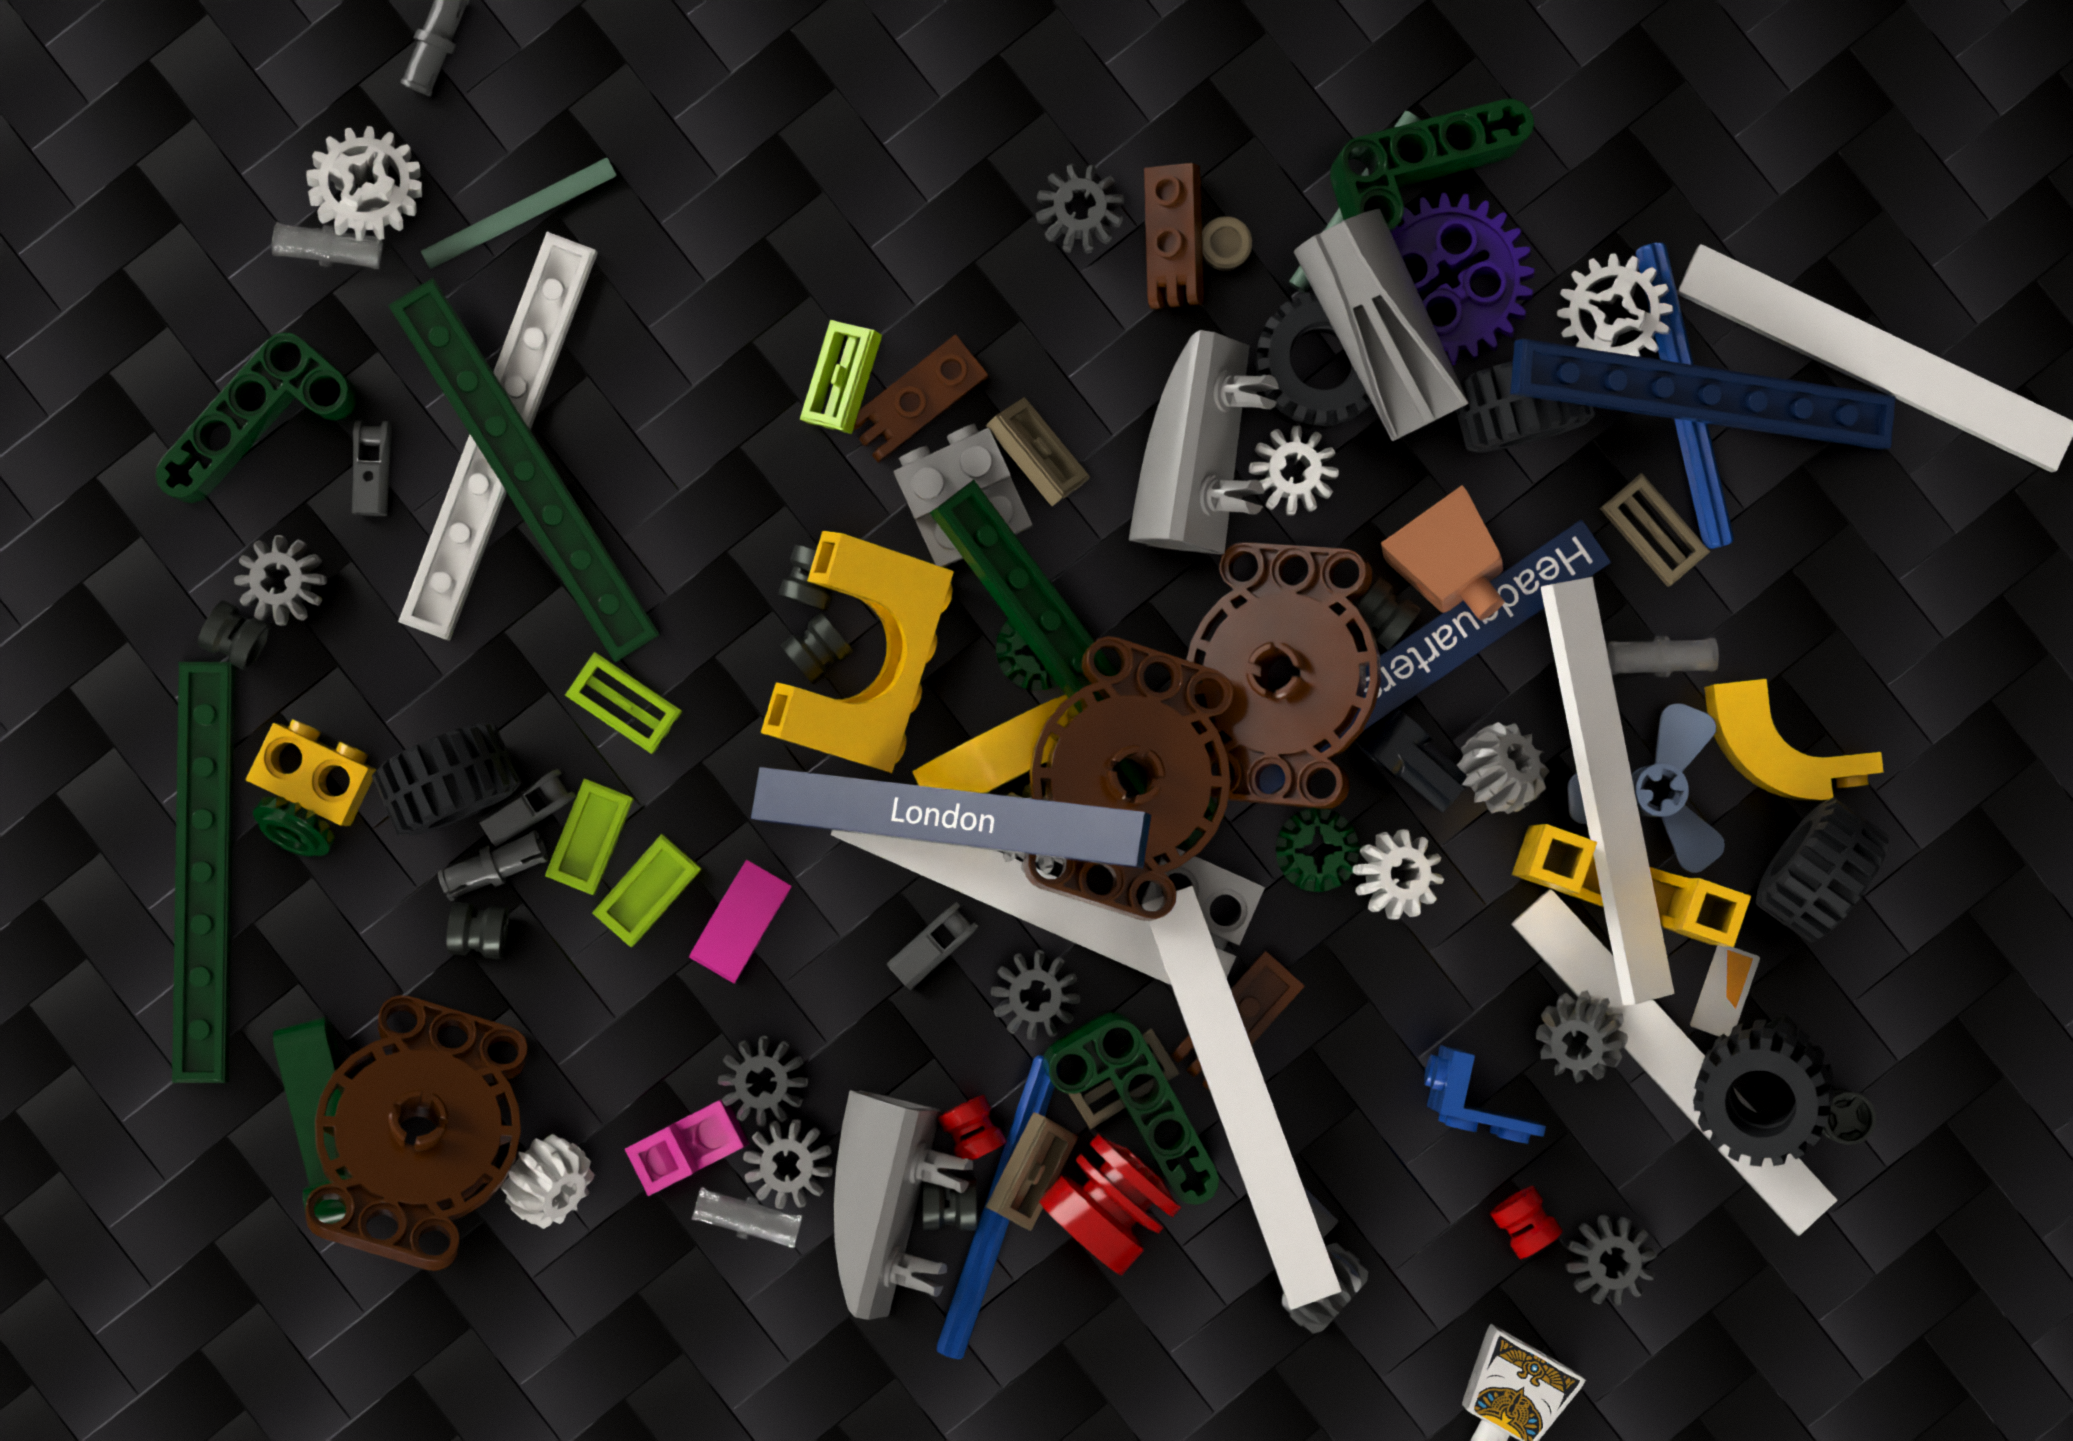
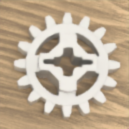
M367 126L364 137L356 138L351 128L345 129L346 141L342 143L329 136L326 139L329 153L324 154L314 151L312 158L313 164L317 169L308 170L306 174L308 185L313 187L308 191L311 206H320L317 210L320 222L323 224L334 218L335 234L341 236L348 227L353 228L357 241L363 240L366 230H373L379 240L384 239V226L388 224L394 229L401 231L403 229L401 214L415 216L417 207L416 202L412 198L422 197V182L416 180L421 177L419 162H409L411 159L410 147L406 144L395 149L394 134L388 132L382 140L375 139L373 127ZM390 165L399 176L400 187L395 185L394 179L387 176ZM372 178L374 180V184L367 182L368 180H372ZM330 181L335 183L336 189L342 191L339 203L330 192ZM355 183L358 185H362V187H358V189L356 190Z
M1610 254L1608 267L1601 268L1599 263L1593 258L1589 260V268L1591 270L1589 275L1585 277L1577 271L1571 274L1574 281L1578 284L1575 291L1562 289L1560 293L1561 296L1570 301V308H1563L1557 311L1559 318L1571 321V325L1561 332L1564 339L1578 337L1580 341L1575 347L1641 357L1639 350L1644 347L1655 353L1659 350L1657 343L1652 338L1656 333L1669 334L1671 329L1660 322L1661 316L1673 313V306L1660 303L1659 298L1665 296L1669 289L1666 284L1652 286L1651 283L1657 274L1653 267L1641 274L1637 272L1639 268V259L1632 256L1626 267L1620 266L1617 255ZM1617 277L1611 288L1598 294L1589 291L1596 283L1607 278ZM1637 284L1648 295L1651 314L1638 309L1633 299ZM1617 298L1623 299L1622 306L1632 317L1638 318V320L1628 317L1626 320L1617 318L1613 325H1608L1609 318L1593 304L1596 303L1602 306L1605 304L1614 305ZM1580 310L1592 314L1597 324L1594 340L1587 335L1582 326ZM1630 330L1643 332L1631 343L1613 347L1618 336Z

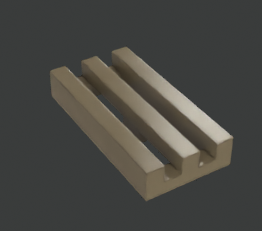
M1025 397L997 414L986 425L1051 506H1054L1062 498L1064 499L1080 488L1090 478Z
M1642 473L1599 508L1667 587L1674 584L1710 553L1708 548ZM1637 490L1640 491L1693 552L1686 558L1632 495ZM1623 503L1676 564V568L1673 570L1669 568L1617 507Z
M1152 1028L1141 1034L1146 1044H1149L1152 1048V1054L1156 1062L1160 1061L1164 1068L1162 1073L1166 1080L1169 1081L1180 1073ZM1126 1044L1118 1048L1114 1052L1120 1051L1126 1046ZM1153 1077L1130 1090L1129 1095L1143 1097L1148 1094L1153 1087ZM1110 1079L1084 1095H1081V1093L1069 1094L1090 1129L1125 1108L1120 1097L1095 1113H1092L1089 1108V1104L1115 1089Z
M1033 1112L986 1208L1031 1231L1043 1208L1039 1200L1057 1181L1078 1136L1048 1118Z

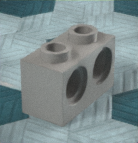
M1176 848L1180 856L1185 853V851ZM1196 856L1182 866L1165 873L1167 876L1173 873H1180L1188 878L1191 886H1193L1215 947L1224 950L1228 941L1240 946L1265 887ZM1161 857L1158 865L1161 866L1167 862ZM1150 881L1141 902L1146 903L1162 897L1163 894L1160 886ZM1221 895L1233 897L1239 906L1237 919L1232 924L1226 926L1215 923L1210 915V906L1213 900Z

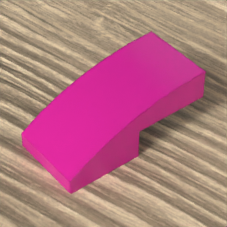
M746 859L698 939L689 958L735 984L792 886Z
M722 1099L625 1148V1151L647 1195L650 1196L750 1143L731 1105L725 1106Z

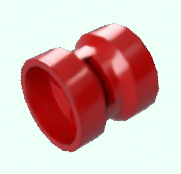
M984 1094L964 1102L937 1117L943 1131L951 1134L955 1141L953 1152L956 1157L967 1158L973 1161L1007 1143L1001 1128L994 1126L989 1117L991 1107ZM981 1126H984V1129L975 1132L963 1139L962 1135H965Z
M1529 1186L1515 1193L1490 1212L1497 1226L1508 1231L1511 1236L1510 1246L1519 1259L1526 1258L1543 1249L1563 1232L1555 1217L1546 1215L1542 1208L1543 1199L1535 1186Z

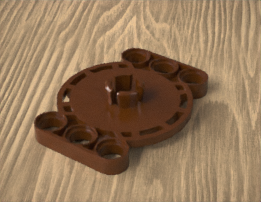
M1248 542L1235 543L1226 549L1219 563L1220 574L1223 580L1234 590L1223 596L1203 617L1191 640L1187 656L1188 661L1198 664L1200 651L1206 652L1203 666L1225 674L1233 688V700L1229 708L1214 718L1216 721L1214 726L1218 730L1220 737L1228 735L1233 739L1226 744L1223 743L1228 755V761L1232 764L1235 772L1234 780L1230 785L1228 800L1318 809L1334 808L1347 797L1350 785L1349 777L1345 770L1332 759L1344 752L1363 731L1375 709L1381 684L1380 653L1373 630L1360 609L1351 602L1365 594L1369 589L1373 578L1372 568L1365 558L1355 551L1348 549ZM1243 554H1253L1258 561L1257 573L1248 581H1237L1233 575L1234 562ZM1294 557L1304 558L1309 570L1307 577L1298 585L1287 584L1283 578L1284 565ZM1343 561H1355L1359 567L1357 582L1349 588H1338L1333 580L1335 568ZM1242 597L1248 600L1240 607L1234 604ZM1344 606L1347 610L1339 615L1335 610ZM1225 612L1228 617L1216 629L1211 641H1206L1205 638L1212 625ZM1355 622L1363 633L1368 651L1363 652L1361 643L1352 629ZM1289 656L1293 666L1300 669L1301 675L1300 677L1292 676L1286 686L1276 690V693H1274L1268 684L1269 669L1279 658ZM1369 666L1370 681L1366 698H1363L1366 686V667ZM1203 680V683L1196 684L1194 697L1199 705L1198 697H1205L1208 709H1213L1220 702V691L1213 682ZM1358 709H1361L1352 727L1341 737L1340 734L1350 725ZM1196 723V724L1198 725L1200 731H1201L1202 733H1204L1205 731H1204L1203 728L1200 726V724H1199V723ZM1330 743V748H1328L1324 752L1320 750L1321 748ZM1214 750L1208 753L1211 768L1217 763ZM1270 765H1279L1285 773L1284 786L1275 794H1266L1260 786L1259 779L1261 773ZM1328 769L1336 777V788L1329 797L1318 799L1311 792L1310 782L1316 772ZM1211 789L1210 796L1217 798L1218 790Z
M1107 636L1094 642L1086 649L1082 656V669L1091 685L1083 687L1062 702L1041 729L1033 747L1029 772L1032 799L1043 800L1041 781L1046 782L1048 801L1140 811L1151 814L1144 868L1062 859L1063 871L1056 879H1046L1036 869L1035 861L1037 856L1026 854L1023 869L1025 876L1031 884L1040 889L1138 920L1152 921L1166 916L1176 903L1177 892L1174 883L1165 873L1182 866L1202 851L1217 832L1226 811L1231 782L1228 755L1219 732L1210 719L1217 717L1229 708L1233 700V688L1225 674L1215 669L1117 637ZM1111 648L1120 656L1121 669L1117 675L1104 676L1095 668L1094 655L1098 649ZM1159 664L1168 670L1171 684L1166 692H1154L1147 687L1144 681V672L1147 666ZM1199 681H1211L1219 688L1220 702L1215 708L1206 709L1196 702L1194 688ZM1099 692L1104 700L1097 702L1093 693ZM1079 700L1081 701L1083 711L1070 719L1065 727L1056 723L1070 706ZM1199 723L1205 732L1199 735L1192 724ZM1050 735L1054 743L1048 755L1047 767L1045 768L1041 767L1042 755ZM1208 742L1211 743L1217 758L1219 776H1212L1210 758L1204 745ZM1121 760H1132L1144 770L1146 787L1142 795H1136L1132 798L1126 797L1127 791L1119 784L1117 772L1112 771L1113 767L1120 763ZM1219 788L1216 808L1209 821L1203 816L1210 801L1211 789ZM1194 830L1202 832L1203 834L1193 847L1180 856L1175 847L1186 840ZM1160 855L1167 863L1159 866L1153 857ZM1092 866H1104L1112 873L1114 882L1108 894L1097 895L1088 888L1086 874ZM1145 881L1158 884L1163 891L1164 900L1157 911H1147L1137 901V889Z
M398 995L385 1001L379 1009L378 1032L381 1039L370 1043L352 1054L332 1074L320 1096L315 1117L316 1152L324 1174L330 1183L319 1186L311 1192L306 1201L305 1218L307 1226L313 1234L323 1239L425 1270L437 1271L445 1269L452 1264L458 1254L459 1233L452 1220L464 1217L486 1203L505 1182L516 1160L521 1134L518 1103L507 1079L515 1077L524 1068L527 1043L525 1037L512 1027L415 997ZM407 1011L416 1018L417 1025L410 1032L396 1033L389 1028L386 1021L394 1012ZM454 1026L462 1029L467 1034L468 1040L460 1048L450 1049L441 1045L437 1035L442 1029ZM498 1042H508L517 1049L518 1056L511 1063L498 1064L489 1057V1048ZM391 1050L393 1054L386 1055L384 1051ZM372 1057L373 1063L364 1067L353 1079L347 1077L357 1065ZM490 1083H496V1085L492 1087L488 1085ZM337 1088L342 1096L338 1101L335 1117L325 1116L328 1103ZM502 1098H505L510 1111L511 1126L501 1124V1111L498 1102ZM415 1116L425 1117L436 1125V1129L429 1134L417 1136L415 1145L406 1143L407 1132L400 1126L403 1121ZM324 1132L334 1137L337 1158L331 1161L324 1145ZM510 1142L508 1155L501 1168L498 1169L494 1165L497 1161L499 1147ZM339 1175H345L347 1179L342 1180ZM483 1183H489L480 1193H478L471 1199L467 1200L466 1202L464 1201V1199L472 1195ZM327 1199L341 1202L346 1209L343 1219L333 1224L323 1223L314 1213L317 1205ZM388 1215L397 1222L398 1230L391 1238L385 1240L376 1239L367 1231L366 1226L368 1222L375 1216ZM430 1231H440L449 1238L450 1246L443 1254L436 1256L428 1255L419 1246L418 1242L421 1236Z

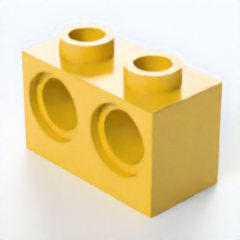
M295 719L291 720L289 727L273 723L247 775L246 781L280 797H284L294 804L299 802L303 808L314 811L315 814L340 826H351L373 781L372 775L377 770L365 764L368 754L341 741L336 749L317 741L321 734L319 730ZM295 744L302 753V763L295 772L288 774L281 768L279 756L286 746ZM341 766L348 772L350 784L345 793L340 796H334L327 788L326 779L332 769Z

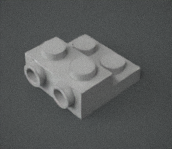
M975 424L963 427L947 436L949 446L932 454L928 446L917 448L901 456L899 460L902 467L893 471L937 566L945 567L963 559V557L930 512L973 479L1014 534L1033 527L989 428L979 432Z

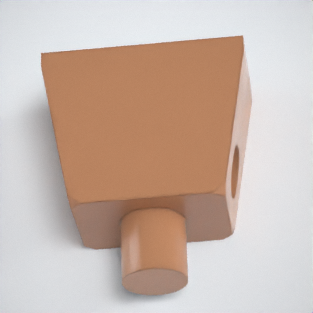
M1463 485L1381 543L1383 557L1386 562L1442 613L1448 612L1464 600L1479 620H1484L1494 614L1504 604L1503 598L1490 583L1491 580L1503 571L1502 557Z

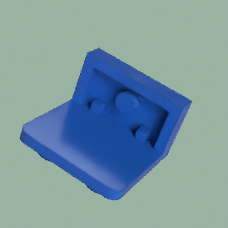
M1440 1045L1438 1056H1429L1424 1075V1085L1431 1087L1427 1107L1439 1113V1122H1443L1450 1127L1477 1132L1478 1123L1491 1125L1489 1133L1496 1134L1500 1138L1529 1144L1531 1134L1544 1137L1546 1126L1532 1119L1465 1104L1475 1055L1460 1049Z

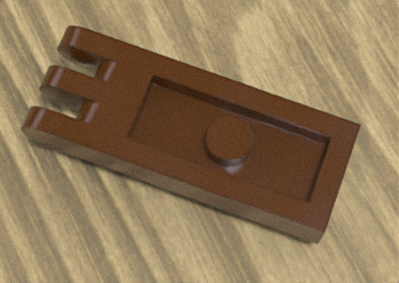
M1195 163L1144 168L1147 298L1149 307L1151 309L1164 307L1165 287H1167L1169 306L1182 307L1184 304V285H1186L1189 305H1202L1204 287L1200 166Z
M955 334L861 408L858 412L853 431L860 428L870 419L874 426L862 434L859 440L867 447L880 436L886 439L887 442L879 446L872 454L876 462L880 463L988 378V374Z
M1265 950L1230 988L1251 1046L1304 988V985ZM1190 1035L1170 1055L1177 1063L1185 1059L1192 1048L1195 1050ZM1198 1057L1186 1069L1193 1077L1202 1070ZM1204 1078L1201 1085L1210 1091L1206 1078Z

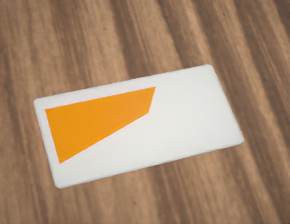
M1717 946L1690 1026L1719 1037L1723 1033L1727 1037L1730 1036L1732 1028L1738 1024L1760 957L1734 947Z

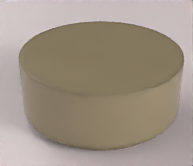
M1219 217L1209 222L1203 229V260L1210 267L1219 271H1231L1243 265L1249 257L1252 248V237L1247 226L1240 220L1233 217Z

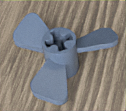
M1676 703L1667 706L1661 713L1654 765L1637 769L1632 773V780L1639 814L1645 817H1662L1680 866L1687 872L1697 873L1704 870L1722 855L1725 843L1723 837L1714 828L1685 805L1689 794V786L1682 772L1714 736L1716 723L1707 713L1684 704ZM1576 773L1570 778L1567 786L1568 811L1573 821L1579 824H1587L1578 775ZM1648 777L1652 781H1659L1661 779L1670 781L1669 786L1672 791L1668 792L1667 798L1661 801L1660 811L1659 806L1649 803L1653 799V792L1644 789Z

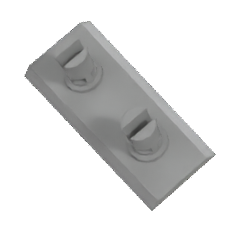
M1380 209L1367 211L1346 219L1311 237L1294 250L1301 268L1392 441L1469 403Z
M1199 330L1189 339L1166 383L1150 430L1134 504L1129 541L1171 550L1224 554L1229 512L1257 514L1261 511L1263 506L1242 500L1243 496L1264 494L1261 482L1258 480H1233L1242 407L1272 409L1277 402L1256 395V393L1279 389L1278 382L1272 375L1246 376L1249 345L1221 334Z
M850 1090L841 1130L834 1192L835 1248L839 1277L847 1308L854 1317L870 1320L889 1316L897 1284L929 1293L934 1297L939 1296L944 1286L922 1276L921 1273H947V1264L905 1253L923 1181L963 1193L970 1182L947 1172V1168L973 1170V1161L931 1150L939 1122L937 1117L941 1114V1110L871 1092Z

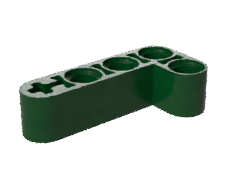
M1503 99L1359 136L1350 140L1342 149L1330 170L1332 187L1343 220L1364 213L1365 208L1380 209L1392 233L1402 220L1404 213L1399 187L1512 157L1533 131L1534 118L1529 107L1515 99ZM1498 124L1500 129L1492 131ZM1446 134H1453L1461 138L1466 150L1454 149L1447 141ZM1397 147H1406L1412 150L1417 157L1418 163H1409L1403 160L1398 153ZM1356 159L1364 163L1369 170V175L1361 176L1354 173L1348 164V160Z
M286 332L274 334L266 340L161 458L156 467L155 474L158 486L164 493L183 502L194 503L203 500L295 397L307 408L323 418L338 420L345 418L353 411L357 401L355 386L343 373L300 337ZM298 347L301 352V362L298 367L293 371L282 372L278 364L281 353L287 348ZM326 382H338L341 391L337 402L327 407L320 406L317 398L320 387ZM255 386H263L266 392V400L263 406L255 411H247L244 405V397L247 391ZM228 425L231 432L230 442L222 450L213 451L209 443L211 432L217 426ZM197 450L200 454L211 459L212 463L208 466L200 462L202 459L193 455V452ZM182 467L190 470L188 474L193 479V482L188 487L180 484L182 480L177 475Z
M1111 1012L1101 1015L1058 1039L1047 1048L1043 1059L1045 1073L1054 1086L1064 1093L1077 1094L1106 1078L1110 1079L1167 1184L1181 1201L1187 1204L1199 1205L1207 1202L1214 1196L1219 1183L1217 1170L1143 1036L1126 1016ZM1116 1027L1126 1029L1129 1036L1128 1042L1123 1049L1117 1052L1104 1050L1103 1038L1109 1030ZM1068 1054L1081 1056L1083 1060L1082 1068L1076 1076L1062 1078L1057 1075V1064L1063 1056ZM1142 1073L1152 1075L1154 1079L1153 1087L1146 1096L1133 1097L1129 1095L1128 1087L1131 1079ZM1166 1119L1178 1121L1179 1129L1175 1138L1165 1143L1154 1140V1130L1161 1121ZM1183 1154L1197 1171L1196 1174L1199 1182L1193 1186H1190L1185 1181L1186 1174L1175 1159Z
M326 1016L277 1029L273 1032L274 1049L310 1185L305 1187L302 1193L304 1210L307 1198L311 1192L319 1186L330 1183L324 1174L316 1152L315 1117L323 1090L332 1074L343 1063L333 1027ZM337 1088L328 1103L325 1116L335 1117L338 1101L342 1096ZM324 1132V1145L331 1161L337 1158L334 1137ZM339 1175L342 1180L347 1179L345 1175ZM327 1199L317 1205L314 1213L323 1223L333 1224L343 1219L346 1209L341 1202Z

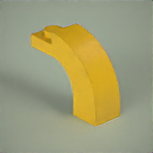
M1767 679L1714 684L1704 687L1707 713L1716 723L1714 737L1720 749L1738 772L1756 786L1770 793L1794 800H1829L1833 798L1831 778H1836L1837 788L1869 785L1868 774L1884 773L1881 752L1821 758L1803 754L1789 746L1777 732L1771 718Z
M1063 695L1039 705L917 768L912 772L919 786L988 793L1029 772L1033 747L1044 723L1068 697ZM1072 705L1056 723L1065 727L1069 720L1079 714V712ZM1050 735L1043 749L1041 765L1047 763L1048 755L1054 743Z

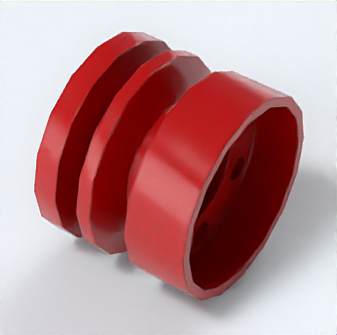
M1098 1133L1090 1142V1145L1106 1160L1103 1165L1099 1167L1081 1153L1076 1158V1161L1089 1178L1088 1182L1082 1187L1072 1179L1061 1175L1039 1200V1203L1080 1244L1106 1266L1122 1276L1144 1251L1140 1240L1131 1230L1135 1223L1139 1222L1146 1228L1159 1234L1164 1227L1148 1211L1150 1206L1154 1203L1172 1218L1181 1209V1206L1171 1195L1164 1183L1165 1181L1126 1146L1124 1148Z

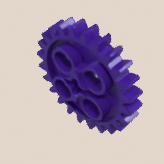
M1442 193L1439 208L1434 209L1422 197L1420 198L1421 213L1416 216L1403 206L1402 221L1404 224L1400 227L1397 226L1391 235L1404 263L1417 261L1427 268L1425 278L1414 284L1419 295L1439 285L1440 271L1446 269L1449 274H1456L1481 252L1489 254L1487 260L1465 269L1458 275L1457 288L1452 289L1447 283L1443 284L1430 293L1423 300V304L1427 313L1437 304L1450 305L1456 311V317L1451 324L1444 327L1433 325L1444 350L1448 352L1452 365L1457 364L1459 350L1464 349L1467 350L1473 361L1478 360L1477 345L1484 343L1495 352L1498 350V345L1494 334L1500 332L1511 338L1514 335V329L1508 321L1509 317L1521 320L1526 318V311L1517 304V300H1530L1533 298V290L1520 284V282L1534 278V268L1519 266V263L1531 256L1530 247L1514 248L1513 246L1521 237L1520 228L1504 232L1503 228L1507 222V214L1503 212L1492 220L1489 219V202L1486 200L1476 211L1470 210L1467 194L1462 196L1458 207H1451L1447 194ZM1453 232H1461L1466 234L1472 243L1464 253L1451 254L1442 247L1444 238ZM1481 275H1491L1499 281L1501 286L1495 295L1480 297L1471 290L1470 286L1473 280Z

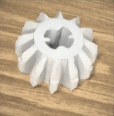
M1295 425L1291 429L1290 442L1287 443L1283 433L1279 429H1275L1271 432L1270 436L1276 450L1267 444L1258 443L1255 452L1268 461V463H1250L1249 473L1266 475V478L1259 482H1261L1264 491L1271 488L1274 492L1266 503V507L1270 510L1277 506L1282 497L1287 499L1285 511L1288 516H1294L1296 513L1297 499L1299 498L1304 508L1308 512H1313L1316 510L1317 504L1312 492L1325 499H1328L1333 493L1332 489L1319 479L1332 480L1338 477L1339 470L1337 468L1322 466L1321 464L1330 460L1335 455V451L1332 447L1326 448L1319 453L1314 450L1322 437L1318 432H1314L1307 444L1301 442V426ZM1294 458V465L1300 460L1306 466V470L1300 476L1301 483H1293V477L1289 481L1283 478L1281 472L1287 465L1285 459Z
M1398 830L1393 838L1388 832L1377 834L1376 847L1367 844L1363 845L1360 849L1361 855L1368 864L1353 866L1352 871L1354 874L1366 877V883L1358 885L1355 892L1358 895L1372 893L1368 909L1372 912H1378L1385 907L1388 919H1399L1403 910L1409 917L1420 915V902L1433 904L1437 900L1435 893L1428 886L1442 884L1444 878L1440 874L1431 873L1430 866L1438 864L1442 857L1439 854L1424 856L1428 847V840L1425 837H1420L1411 842L1408 830ZM1399 866L1397 870H1405L1406 878L1404 882H1398V878H1391L1392 867Z
M551 1134L544 1141L535 1138L529 1150L525 1153L518 1152L519 1159L512 1166L509 1172L510 1177L505 1180L501 1187L507 1195L505 1202L511 1206V1210L522 1220L526 1219L529 1223L536 1224L543 1229L550 1226L553 1221L561 1224L568 1212L571 1210L577 1211V1204L580 1199L589 1195L586 1186L594 1178V1173L589 1168L591 1161L585 1157L584 1151L574 1143L570 1144L565 1139Z

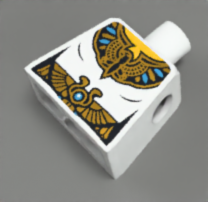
M1490 1324L1462 1402L1467 1411L1482 1419L1470 1441H1507L1509 1436L1519 1441H1539L1582 1388L1586 1380L1578 1372L1495 1325Z

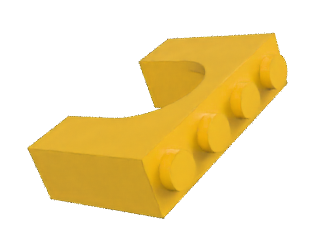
M822 531L807 581L858 598L876 612L886 634L887 649L885 661L879 675L869 687L855 696L844 699H832L798 687L776 682L760 733L892 773L895 763L902 758L906 748L905 729L910 713L915 711L921 699L922 687L920 680L925 664L931 660L936 650L937 635L935 631L941 613L947 609L952 598L953 588L950 582L954 571L843 533Z
M1548 824L1529 825L1512 875L1603 907L1593 856L1597 842ZM1650 867L1661 928L1709 945L1734 947L1751 896L1701 878L1682 877Z

